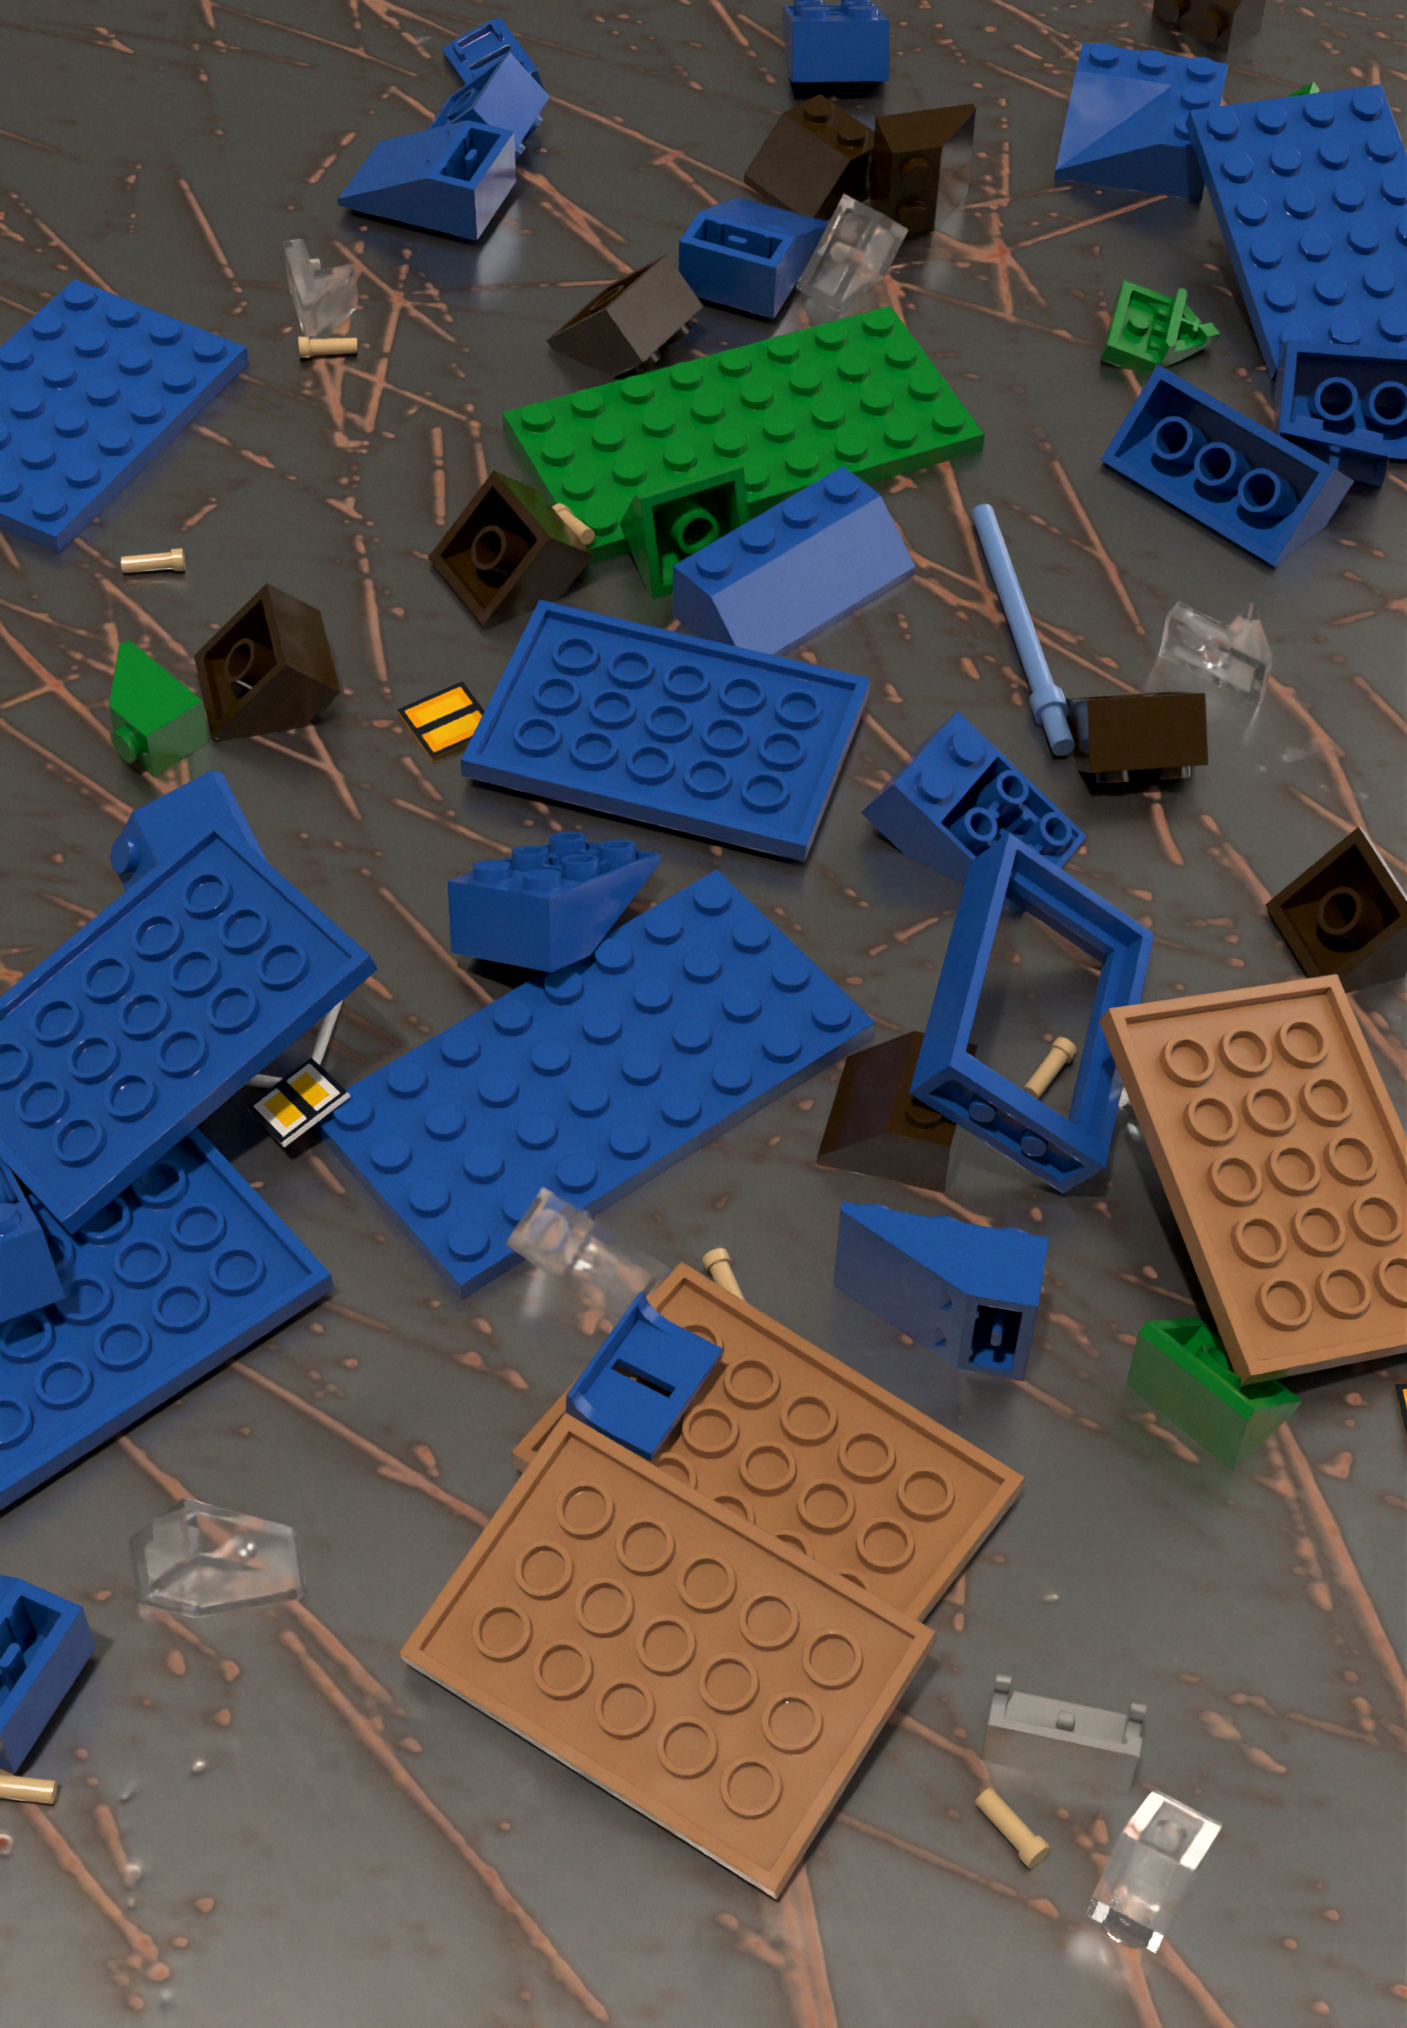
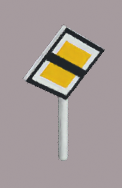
M343 1000L323 1017L309 1059L246 1107L283 1147H286L351 1097L320 1066Z

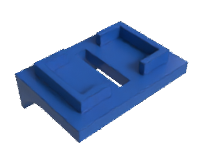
M501 17L487 21L442 48L445 57L464 85L510 52L544 89L537 67Z
M1296 414L1294 423L1282 421L1280 436L1332 466L1352 480L1382 487L1392 446L1382 444L1384 434L1356 428L1354 437L1324 431V426H1322L1324 420Z
M639 1292L566 1395V1413L626 1449L652 1461L723 1356V1348L669 1321L649 1304L644 1293ZM617 1366H620L672 1394L667 1398L615 1371Z

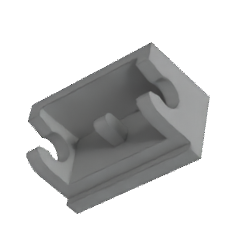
M1002 1674L996 1675L981 1761L1125 1792L1130 1791L1141 1753L1143 1738H1140L1147 1705L1131 1702L1128 1714H1122L1009 1690L1012 1677Z

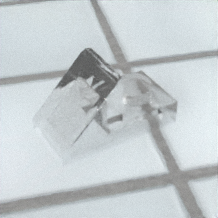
M304 239L284 241L287 283L303 336H309V339H326L358 306L355 267L353 265H344L321 269L318 258H309Z
M1180 601L1167 614L1160 656L1257 706L1263 701L1273 657L1253 603H1250L1230 626Z

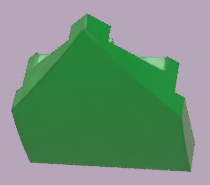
M1124 280L1116 296L1100 360L1135 371L1153 373L1157 365L1165 368L1213 344L1219 338L1220 332L1212 322L1201 323L1200 319L1197 318L1185 303L1189 294L1184 288L1178 289L1172 299Z

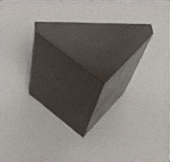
M1357 827L1265 904L1309 978L1337 974L1346 994L1406 976L1407 895L1364 829Z

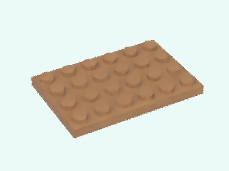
M1338 975L1320 976L1108 1008L1099 1023L1234 1372L1242 1378L1240 1386L1407 1353V1137Z
M681 1261L647 1301L669 1321L723 1348V1356L652 1461H647L922 1623L1021 1494L1025 1477ZM617 1366L615 1371L667 1398L672 1394L620 1366ZM578 1378L512 1450V1466L523 1473L559 1420L566 1413V1395Z
M564 1413L399 1651V1655L411 1667L777 1899L937 1641L936 1631L581 1421Z

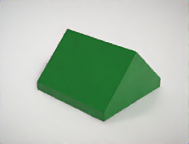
M736 463L635 495L621 519L620 525L646 590L653 600L673 594V566L749 521L744 467L740 463Z
M1196 1316L1146 1321L1138 1332L1126 1385L1232 1472L1277 1430L1302 1403L1301 1399L1275 1379L1240 1386L1242 1378L1234 1372L1221 1336Z

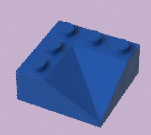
M1083 42L1075 71L1054 179L1202 201L1205 181L1185 122L1190 110L1221 106L1228 64L1214 62L1205 57L1186 58L1166 55L1157 50L1139 51L1118 48L1109 43L1091 44Z

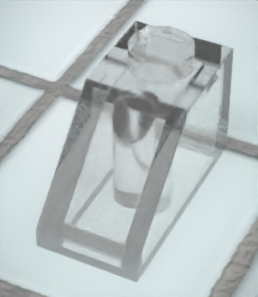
M843 194L796 289L841 312L885 276L908 229L886 215Z
M545 1187L541 1188L505 1243L557 1281L620 1319L639 1292L644 1293L646 1299H648L673 1271L571 1200Z
M183 1497L129 1538L136 1604L197 1618L296 1600L307 1593L298 1530L296 1528Z
M1154 1788L1121 1832L1085 1915L1101 1923L1103 1932L1114 1941L1130 1948L1138 1949L1145 1947L1156 1953L1170 1932L1223 1824Z

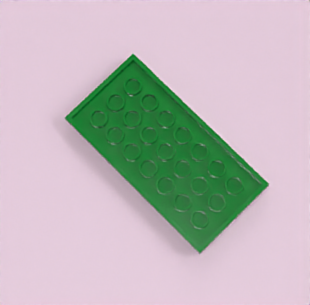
M891 306L873 309L836 321L826 322L807 329L775 336L767 340L728 349L720 353L681 362L662 369L630 376L615 382L502 412L503 430L544 499L551 507L559 503L564 504L572 511L576 518L594 531V540L590 544L585 545L593 555L586 566L631 554L620 521L635 495L740 463L744 467L750 519L759 516L842 466L864 483L870 484L983 451L985 435Z

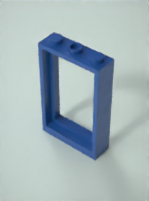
M1010 833L970 862L909 1093L1062 1193L1105 1169L1123 1082L1099 1021L1108 1008L1140 1004L1154 933ZM1005 897L1102 963L1068 1119L966 1052Z

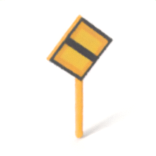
M463 681L397 709V714L432 762L467 747L484 713V709Z

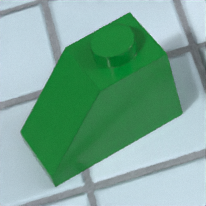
M129 639L120 644L109 701V710L114 730L110 735L111 741L118 754L126 762L133 763L135 761L154 778L209 742L203 700Z

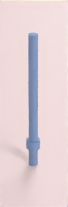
M989 504L978 505L972 511V518L1032 691L1029 703L1034 718L1039 725L1044 726L1052 752L1058 756L1067 755L1073 751L1075 743L1066 720L1069 708L1062 689L1053 683L994 510Z

